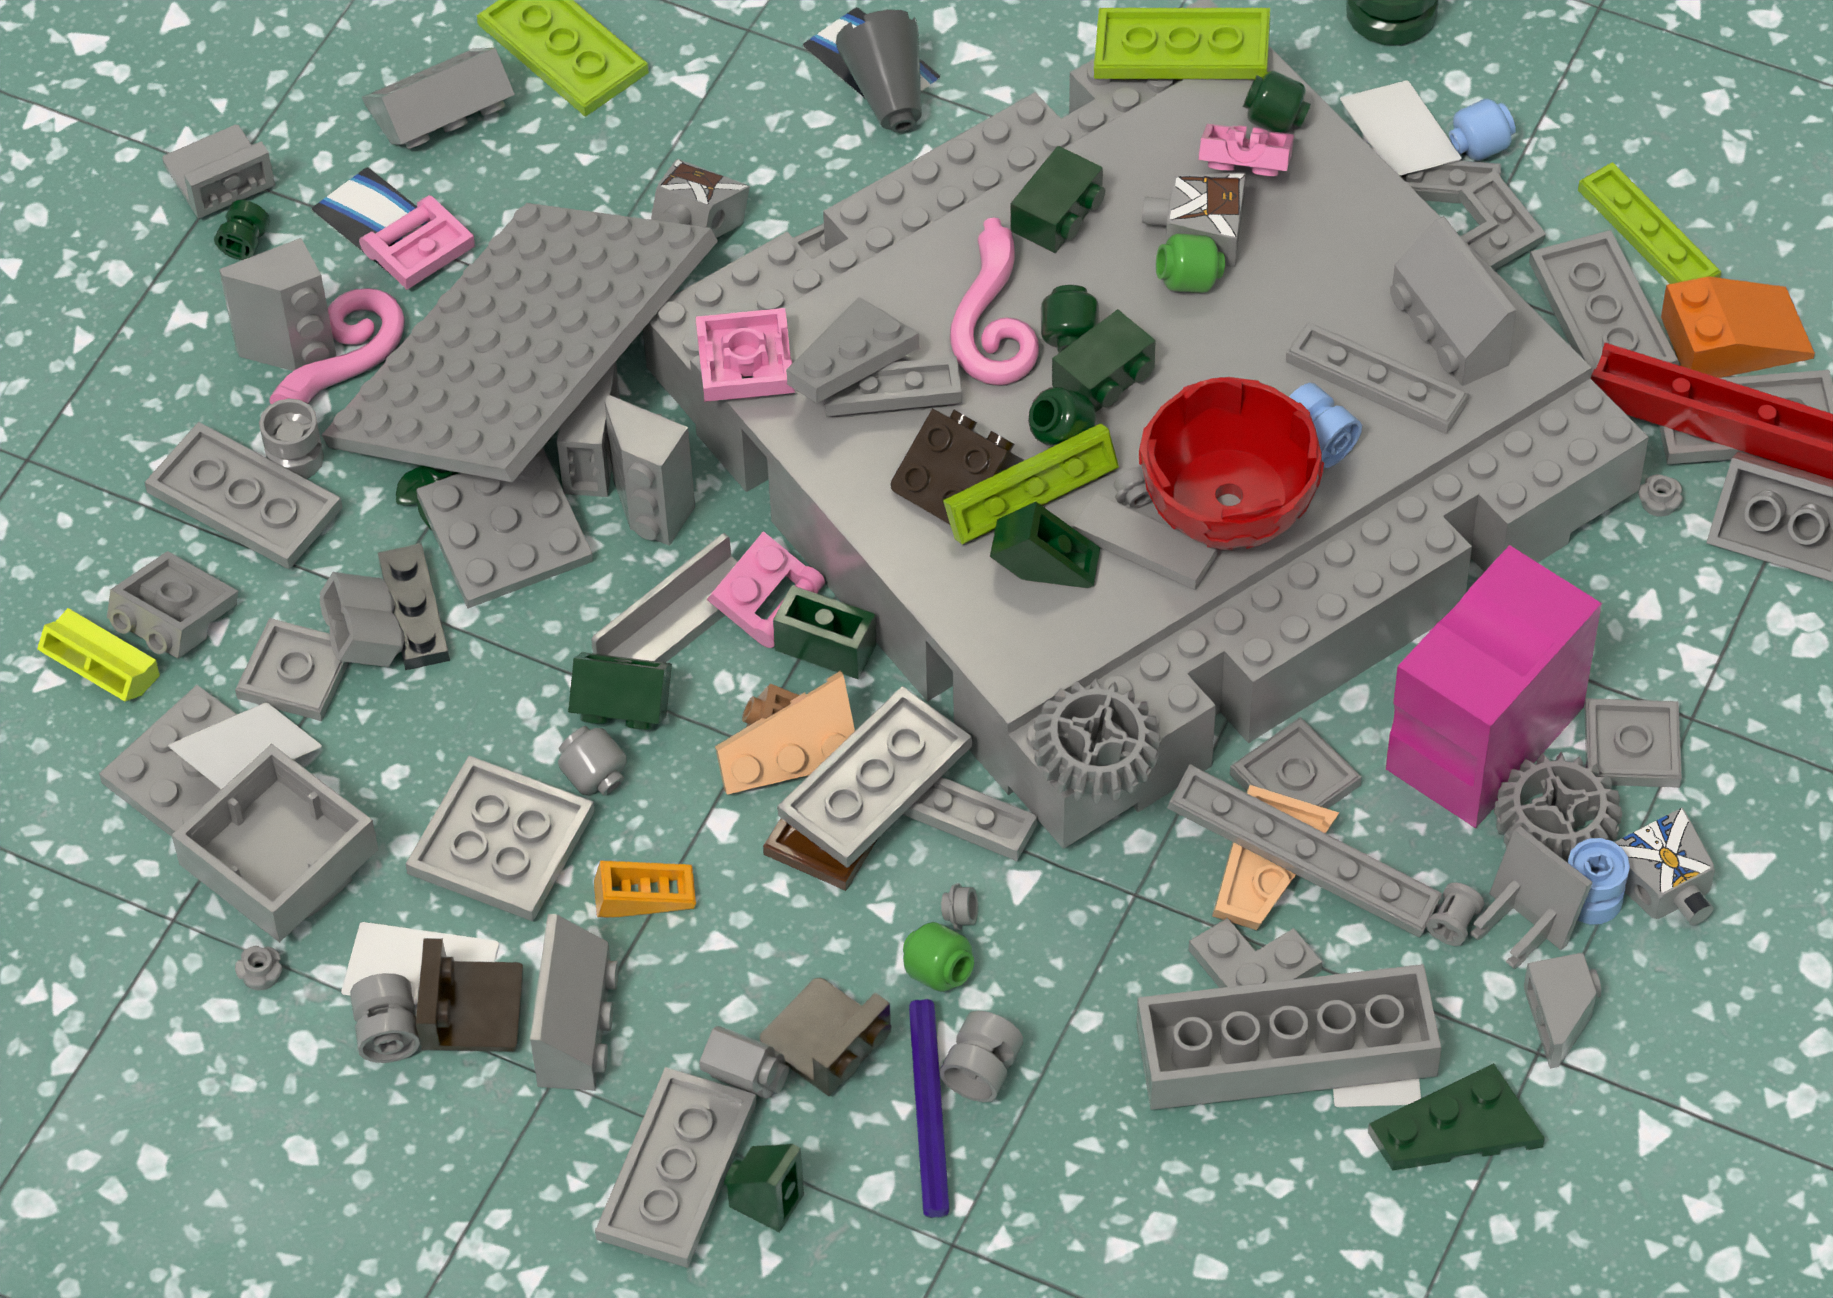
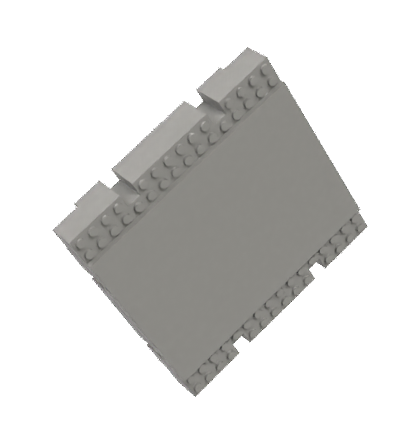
M1198 0L1185 8L1219 7L1212 0ZM1270 46L1268 72L1276 71L1302 83L1306 88L1303 101L1311 104L1302 126L1299 128L1292 125L1286 133L1294 134L1292 156L1287 171L1279 170L1277 176L1252 173V167L1234 165V170L1212 169L1208 167V161L1198 160L1201 137L1207 124L1247 126L1246 138L1249 139L1253 132V127L1261 128L1248 120V109L1242 107L1254 79H1094L1093 59L1070 72L1068 115L1060 118L1036 92L1032 93L824 210V253L812 259L788 232H785L671 296L643 329L646 368L696 424V435L746 492L769 479L772 523L810 567L822 574L825 584L841 602L875 614L876 643L926 701L931 700L953 686L954 724L972 736V747L969 751L1007 795L1014 792L1033 814L1037 815L1039 822L1063 849L1133 806L1139 812L1175 790L1189 764L1202 771L1210 768L1213 756L1215 715L1221 713L1248 743L1252 742L1431 630L1466 594L1470 558L1485 572L1510 545L1538 563L1569 543L1571 532L1636 493L1640 488L1649 437L1590 379L1592 367L1465 241L1464 243L1516 309L1509 366L1464 386L1459 383L1452 372L1448 373L1443 369L1437 352L1428 341H1423L1419 337L1413 320L1405 310L1397 308L1390 293V287L1393 285L1394 265L1432 223L1441 217ZM1057 146H1061L1103 167L1102 187L1105 188V196L1101 205L1096 211L1088 212L1082 220L1077 235L1071 241L1066 240L1056 253L1012 232L1015 245V259L1011 275L1005 286L987 306L975 325L974 341L978 351L984 357L996 361L1008 360L1014 357L1019 352L1020 345L1014 339L1005 338L1000 341L999 348L995 353H987L982 347L981 336L988 324L999 318L1008 317L1021 320L1034 330L1038 338L1039 355L1030 373L1019 381L1000 386L985 384L968 375L957 361L962 403L826 416L824 400L815 403L797 390H795V393L704 402L696 328L697 316L785 308L790 357L793 363L858 297H861L919 333V349L895 362L953 357L954 353L950 342L951 324L961 300L981 271L978 236L984 231V221L989 218H999L1002 227L1010 230V203ZM1246 173L1244 205L1235 266L1225 265L1222 278L1216 279L1213 287L1208 292L1170 291L1165 286L1164 281L1157 277L1155 267L1158 248L1161 244L1166 243L1167 226L1142 223L1144 197L1170 199L1173 178L1178 174ZM1062 285L1083 286L1087 289L1088 293L1096 297L1099 303L1100 322L1119 309L1156 340L1155 368L1150 376L1143 382H1135L1121 393L1114 404L1107 408L1102 407L1096 412L1095 426L1101 423L1109 429L1119 468L1042 505L1072 528L1094 493L1117 502L1115 498L1117 491L1114 488L1115 480L1129 469L1142 467V465H1139V448L1144 427L1147 426L1159 408L1185 386L1211 378L1234 377L1258 380L1260 383L1274 387L1289 397L1300 386L1307 383H1315L1333 398L1334 406H1343L1362 424V432L1352 450L1336 465L1323 468L1320 485L1307 511L1301 518L1296 519V522L1288 530L1276 536L1268 543L1246 549V547L1233 548V550L1217 549L1216 559L1196 590L1103 548H1100L1094 586L1080 588L1021 580L990 557L995 529L961 545L954 539L950 524L893 492L890 486L891 480L932 408L949 417L953 410L964 414L977 422L974 428L975 432L986 438L990 431L997 433L1014 443L1015 445L1011 452L1024 460L1051 448V446H1047L1035 439L1030 432L1028 418L1033 400L1040 392L1053 387L1052 358L1059 352L1056 347L1047 344L1042 338L1041 303L1046 296L1052 293L1054 288ZM1310 322L1469 393L1468 402L1448 433L1445 434L1287 363L1286 352L1306 323ZM753 376L742 377V379L753 378ZM1225 494L1217 498L1221 504L1226 506H1233L1241 501L1237 496ZM1152 500L1139 508H1131L1129 504L1123 505L1170 526L1158 514ZM1095 678L1098 680L1100 688L1107 690L1115 681L1118 686L1117 693L1121 695L1133 689L1135 694L1133 704L1147 701V706L1149 707L1147 716H1156L1158 723L1156 732L1160 733L1159 736L1161 737L1160 748L1157 749V753H1159L1158 762L1154 768H1150V778L1146 783L1138 782L1137 790L1133 795L1121 789L1120 798L1116 802L1108 794H1102L1101 801L1097 805L1092 799V794L1084 793L1083 797L1077 802L1074 798V789L1069 788L1059 794L1057 789L1058 779L1045 782V777L1043 776L1044 767L1036 766L1034 760L1036 750L1031 745L1032 735L1035 733V718L1042 714V706L1046 700L1054 701L1055 694L1060 688L1071 694L1072 685L1076 681L1084 689H1090L1091 682ZM1112 722L1117 729L1124 731L1119 725ZM1102 731L1098 732L1096 740H1091L1090 752L1094 751L1096 742L1101 743ZM1067 751L1069 755L1080 761L1076 754Z

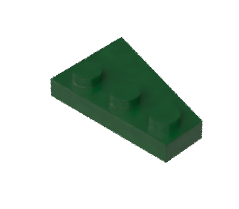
M1494 1063L1369 1123L1368 1126L1369 1136L1392 1171L1450 1162L1452 1157L1481 1153L1482 1157L1499 1155L1502 1149L1525 1146L1526 1150L1543 1148L1545 1140Z

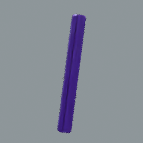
M916 999L909 1004L923 1214L928 1218L945 1217L949 1213V1195L935 1004L930 999Z

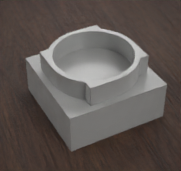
M272 743L172 834L179 865L278 942H281L305 918L312 916L325 907L352 881L351 875L378 851L373 820Z

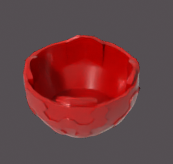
M1234 377L1211 378L1183 387L1180 392L1159 408L1147 426L1144 427L1139 448V465H1142L1146 490L1158 514L1174 530H1179L1193 540L1206 544L1209 548L1219 550H1233V548L1246 547V549L1270 542V540L1288 530L1296 522V519H1300L1307 511L1320 485L1324 468L1316 428L1310 412L1304 405L1291 399L1276 388L1260 383L1258 380ZM1225 494L1237 496L1241 501L1236 505L1226 506L1221 504L1217 498Z

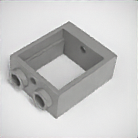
M616 361L559 427L557 446L564 494L608 497L612 464L604 401L608 395L620 399Z

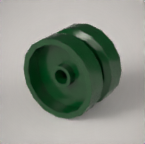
M1346 0L1347 19L1353 29L1367 40L1383 45H1403L1418 40L1431 30L1437 18L1438 0Z

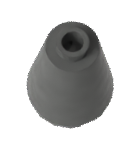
M887 9L863 15L865 23L853 28L852 23L849 22L839 31L836 37L837 50L881 126L896 133L905 132L912 129L916 124L915 122L922 115L919 27L915 17L912 20L909 19L908 12L903 10Z

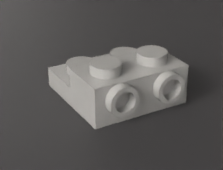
M167 551L110 589L107 618L110 619L112 626L122 634L132 632L143 638L154 653L163 654L167 652L179 659L207 639L208 625L237 605L238 590Z

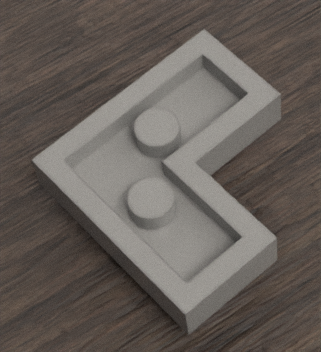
M1495 170L1460 190L1458 199L1479 224V226L1460 237L1494 270L1543 243L1546 233Z
M1228 918L1189 941V952L1219 988L1309 978L1321 972L1322 969L1320 958L1294 928L1257 951L1252 948Z

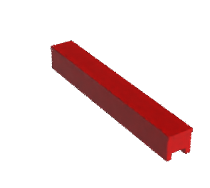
M1605 342L1598 365L1592 372L1591 380L1626 415L1833 480L1832 413Z

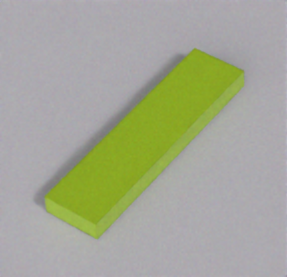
M1613 162L1579 180L1578 191L1669 284L1707 276L1721 277V271Z
M1100 423L943 500L954 539L963 545L995 529L997 519L1034 502L1044 505L1119 468L1109 429Z

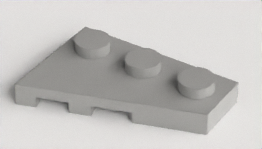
M858 297L786 369L787 385L815 403H819L919 349V333L861 297Z

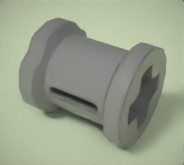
M1450 883L1443 892L1444 901L1440 909L1429 918L1426 927L1433 937L1451 946H1460L1468 936L1466 929L1472 917L1481 913L1485 903L1482 896L1473 888L1461 883Z

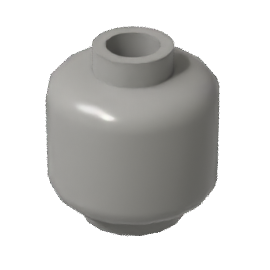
M583 726L573 732L560 745L559 751L562 754L558 760L559 768L582 795H591L600 791L605 796L623 782L624 777L621 772L627 763V757L603 728H593L590 730L587 726Z

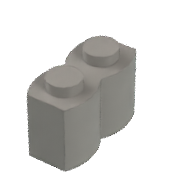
M332 572L320 592V606L323 618L330 627V641L334 655L339 661L389 667L395 656L401 652L405 636L396 616L393 614L394 598L389 592L387 584L382 578Z
M716 1026L712 1029L699 1061L700 1069L710 1074L712 1078L765 1099L770 1098L773 1092L779 1093L789 1072V1067L785 1065V1056L775 1051L774 1047L721 1026Z

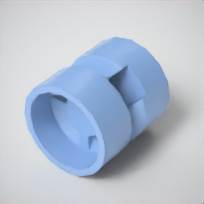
M1307 383L1300 386L1289 397L1298 403L1301 402L1310 412L1316 428L1324 468H1329L1344 459L1352 450L1362 432V424L1343 406H1334L1333 398L1315 383Z
M1603 838L1584 840L1571 850L1567 862L1593 882L1577 921L1590 925L1603 924L1614 919L1621 910L1630 869L1629 860L1624 850L1613 841Z

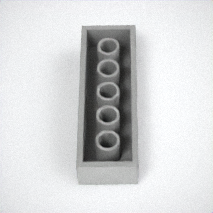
M1424 964L1137 998L1136 1027L1151 1110L1435 1077L1438 1074L1441 1043Z

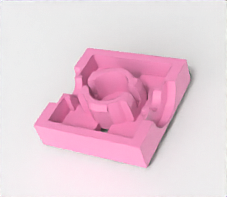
M1206 125L1201 137L1198 160L1208 161L1209 168L1234 170V165L1252 167V173L1264 176H1277L1279 170L1287 171L1292 156L1294 134L1269 133L1262 128L1253 127V132L1249 139L1246 138L1247 126Z
M785 308L696 317L704 402L795 393V389L787 385L786 369L792 364V359L790 357ZM753 376V378L742 379V377Z

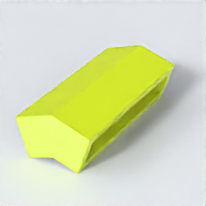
M69 608L56 621L45 624L37 650L125 702L142 696L160 676L157 662L154 658Z

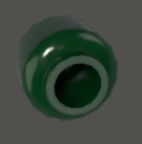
M1269 71L1263 78L1256 75L1242 107L1248 109L1247 118L1251 123L1270 132L1287 133L1292 125L1299 128L1302 126L1311 104L1303 101L1306 88L1302 83L1276 71Z
M1058 286L1041 303L1042 338L1047 344L1056 347L1059 353L1100 323L1099 303L1096 297L1088 293L1087 289L1083 286Z
M1050 387L1040 392L1033 400L1029 410L1028 423L1030 432L1037 441L1053 447L1094 427L1096 424V413L1094 405L1085 395L1062 387Z

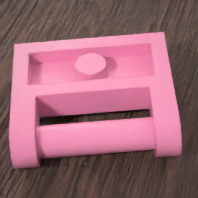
M430 195L417 202L416 209L376 234L369 232L359 239L360 246L365 255L371 260H376L406 290L475 247L474 235ZM425 222H428V223L425 224L424 226L420 227V228L417 229L416 231L412 232L411 234H409V235L406 236L405 238L401 239L400 241H398L397 243H395V244H393L392 246L389 247L390 244L394 243L395 241H397V240L400 239L401 237L405 236V235L408 234L409 232L413 231L414 229H416V228L419 227L420 225L424 224Z
M763 531L707 600L758 643L767 648H772L775 646L773 618L783 600L767 620L761 619L756 615V610L784 576L794 582L795 586L814 593H818L825 585V579L819 571L802 564Z

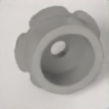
M1142 467L1129 469L1115 480L1114 488L1117 491L1115 498L1122 505L1129 504L1131 508H1139L1152 500L1146 490Z
M1663 475L1648 477L1645 484L1640 485L1638 491L1643 508L1649 514L1659 517L1673 513L1680 506L1683 499L1682 495H1680L1682 492L1680 483L1674 478Z
M960 883L952 885L950 891L943 894L941 901L944 920L951 921L956 930H961L962 925H974L978 915V900L975 889L973 887H962Z
M251 946L245 949L241 954V960H238L235 965L237 977L243 979L245 985L253 990H266L272 987L278 981L282 972V965L279 963L281 959L280 954L269 946L265 948ZM257 963H262V964H263L262 967H259V968H255V967H254L255 964H257Z

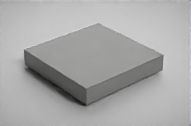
M269 618L235 689L236 696L240 700L259 705L269 703L277 710L322 721L349 662L339 661L332 650L329 633Z
M1586 698L1584 706L1586 768L1597 764L1599 769L1598 777L1610 776L1612 785L1680 788L1682 776L1678 701Z
M1301 717L1230 766V776L1246 791L1249 785L1326 809H1329L1361 786L1362 778Z

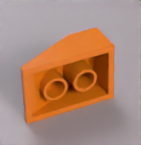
M1709 276L1666 285L1661 319L1682 367L1717 378H1723L1814 359V350L1785 286Z

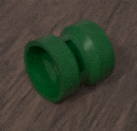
M236 200L232 202L226 214L227 222L220 225L214 241L218 249L227 256L244 260L254 255L259 245L258 238L264 235L270 223V217L259 205L247 200Z

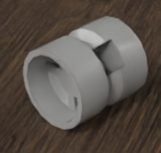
M297 399L279 400L269 405L261 414L259 421L266 458L305 479L315 475L322 467L324 460L315 411L309 404Z
M382 973L368 976L354 984L350 990L354 1020L357 1022L355 1031L359 1055L365 1060L374 1063H389L405 1059L415 1053L420 1046L416 1027V1016L413 1014L415 1007L411 982L406 977L398 974Z
M980 1010L972 1011L967 1015L956 1036L957 1044L950 1048L940 1068V1077L951 1090L965 1098L978 1102H991L997 1097L1007 1077V1068L1013 1065L1023 1045V1036L1019 1029L999 1015Z

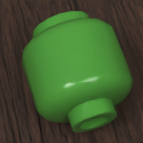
M1175 234L1170 236L1167 242L1161 244L1158 248L1155 266L1156 274L1160 280L1164 281L1165 286L1170 291L1204 293L1213 287L1216 279L1222 278L1225 269V257L1222 252H1218L1215 241L1207 235Z
M936 922L924 924L910 933L904 942L903 963L905 971L911 978L933 990L945 992L961 986L972 973L974 957L971 943L965 936L943 924Z

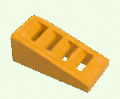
M622 861L599 862L594 878L597 917H624L695 908L696 899L692 865ZM677 880L678 893H670L669 881ZM657 882L658 893L651 892L650 883ZM638 884V892H632L631 885ZM619 886V891H612V887Z

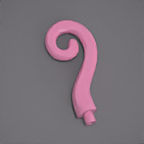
M989 218L984 221V231L978 236L981 271L964 295L955 312L950 329V342L954 356L957 357L959 365L968 375L985 384L1000 386L1019 381L1030 373L1039 355V343L1034 330L1027 323L1015 318L1006 317L999 318L988 324L983 330L981 342L984 350L992 354L998 350L1001 340L1005 338L1014 339L1020 345L1019 352L1014 357L1003 361L991 360L984 357L975 345V325L987 306L1009 280L1015 259V245L1011 230L1002 227L999 218Z
M370 288L354 289L337 297L328 307L332 335L337 342L351 345L361 344L374 333V323L368 318L359 321L355 325H348L343 321L347 315L358 310L371 311L380 316L382 326L379 332L368 344L357 350L310 363L294 370L276 387L270 396V404L284 399H297L309 404L321 390L360 375L383 362L397 348L404 331V314L396 299L384 291Z

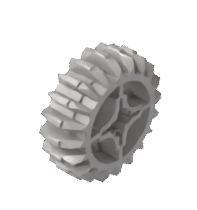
M1096 678L1091 682L1090 689H1084L1076 681L1072 685L1071 694L1060 688L1055 694L1054 701L1046 700L1043 704L1042 714L1035 718V733L1032 735L1031 745L1036 750L1034 758L1036 766L1044 767L1043 776L1045 777V782L1058 779L1057 789L1059 794L1072 788L1075 790L1074 798L1077 802L1083 797L1084 793L1092 794V799L1096 805L1101 801L1102 794H1108L1116 802L1120 798L1121 789L1133 795L1137 790L1138 782L1146 783L1150 778V768H1154L1158 762L1159 753H1157V749L1160 748L1161 737L1159 736L1160 733L1156 732L1158 725L1156 716H1147L1149 710L1147 701L1133 704L1135 699L1133 689L1121 695L1117 693L1118 686L1115 681L1109 686L1108 690L1101 689ZM1112 722L1119 725L1124 731L1117 729ZM1102 731L1101 743L1096 742L1094 751L1090 752L1091 740H1096L1098 732ZM1067 751L1076 754L1080 761L1069 755Z
M1542 752L1537 759V765L1525 759L1520 766V771L1512 769L1508 782H1502L1498 790V801L1495 802L1496 828L1498 834L1505 835L1504 843L1506 849L1514 829L1519 826L1566 862H1568L1571 850L1584 840L1603 838L1614 842L1618 837V824L1621 823L1622 810L1619 806L1620 797L1618 791L1611 790L1612 782L1610 776L1598 777L1599 769L1597 764L1588 768L1582 767L1583 761L1581 756L1577 757L1573 763L1567 762L1562 752L1556 757V761H1549ZM1543 793V796L1532 799L1531 804L1523 805L1531 797ZM1593 820L1586 828L1577 832L1573 831L1576 827L1584 826L1585 821Z

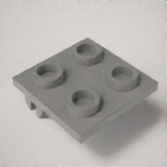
M1519 826L1512 833L1489 893L1495 898V901L1474 922L1476 928L1470 934L1477 940L1482 939L1499 920L1512 909H1515L1533 923L1534 926L1512 948L1510 954L1513 956L1507 959V964L1514 969L1519 967L1528 955L1546 939L1562 950L1569 942L1593 882Z

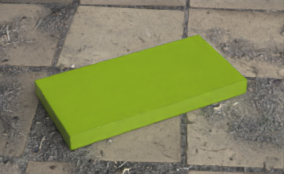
M498 0L477 14V23L483 30L585 117L649 73L648 63L574 0Z
M1099 8L1094 57V79H1255L1256 75L1263 78L1268 72L1270 8Z

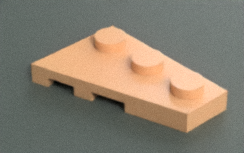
M841 671L826 679V683L810 693L805 694L804 692L790 701V705L766 719L761 718L715 746L723 787L727 795L810 775L855 732L845 679Z
M1249 785L1246 792L1325 834L1339 814V812ZM1232 842L1212 917L1222 920L1228 918L1232 923L1258 930L1296 874Z

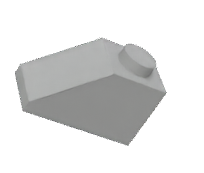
M1583 952L1527 964L1524 990L1550 1069L1561 1065L1592 1018L1595 999L1601 996V985L1597 971L1595 969L1589 970Z

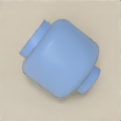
M1486 98L1455 113L1453 117L1454 129L1449 131V137L1459 154L1465 152L1470 159L1478 162L1507 149L1511 144L1512 135L1516 133V128L1508 108L1503 103L1497 104L1495 101Z

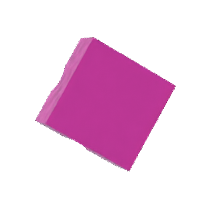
M1509 545L1469 588L1455 607L1429 631L1397 666L1393 701L1394 720L1389 735L1386 770L1474 828H1477L1494 809L1495 802L1498 801V790L1502 782H1508L1511 770L1520 771V766L1525 759L1535 763L1542 752H1545L1584 708L1602 603Z

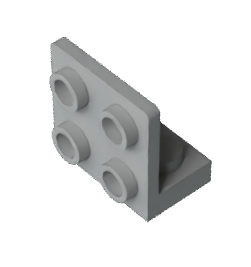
M239 125L228 127L162 157L164 166L198 219L229 206L236 200L245 199L275 186L268 150L262 141L251 145Z

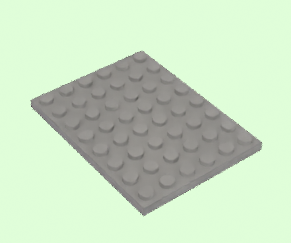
M526 203L514 213L512 220L505 228L490 240L488 247L474 263L466 267L463 275L448 292L439 298L438 303L429 314L414 326L412 333L397 350L387 357L386 362L376 374L361 386L360 392L345 409L341 410L334 417L331 425L321 436L328 447L513 482L718 240L709 227Z

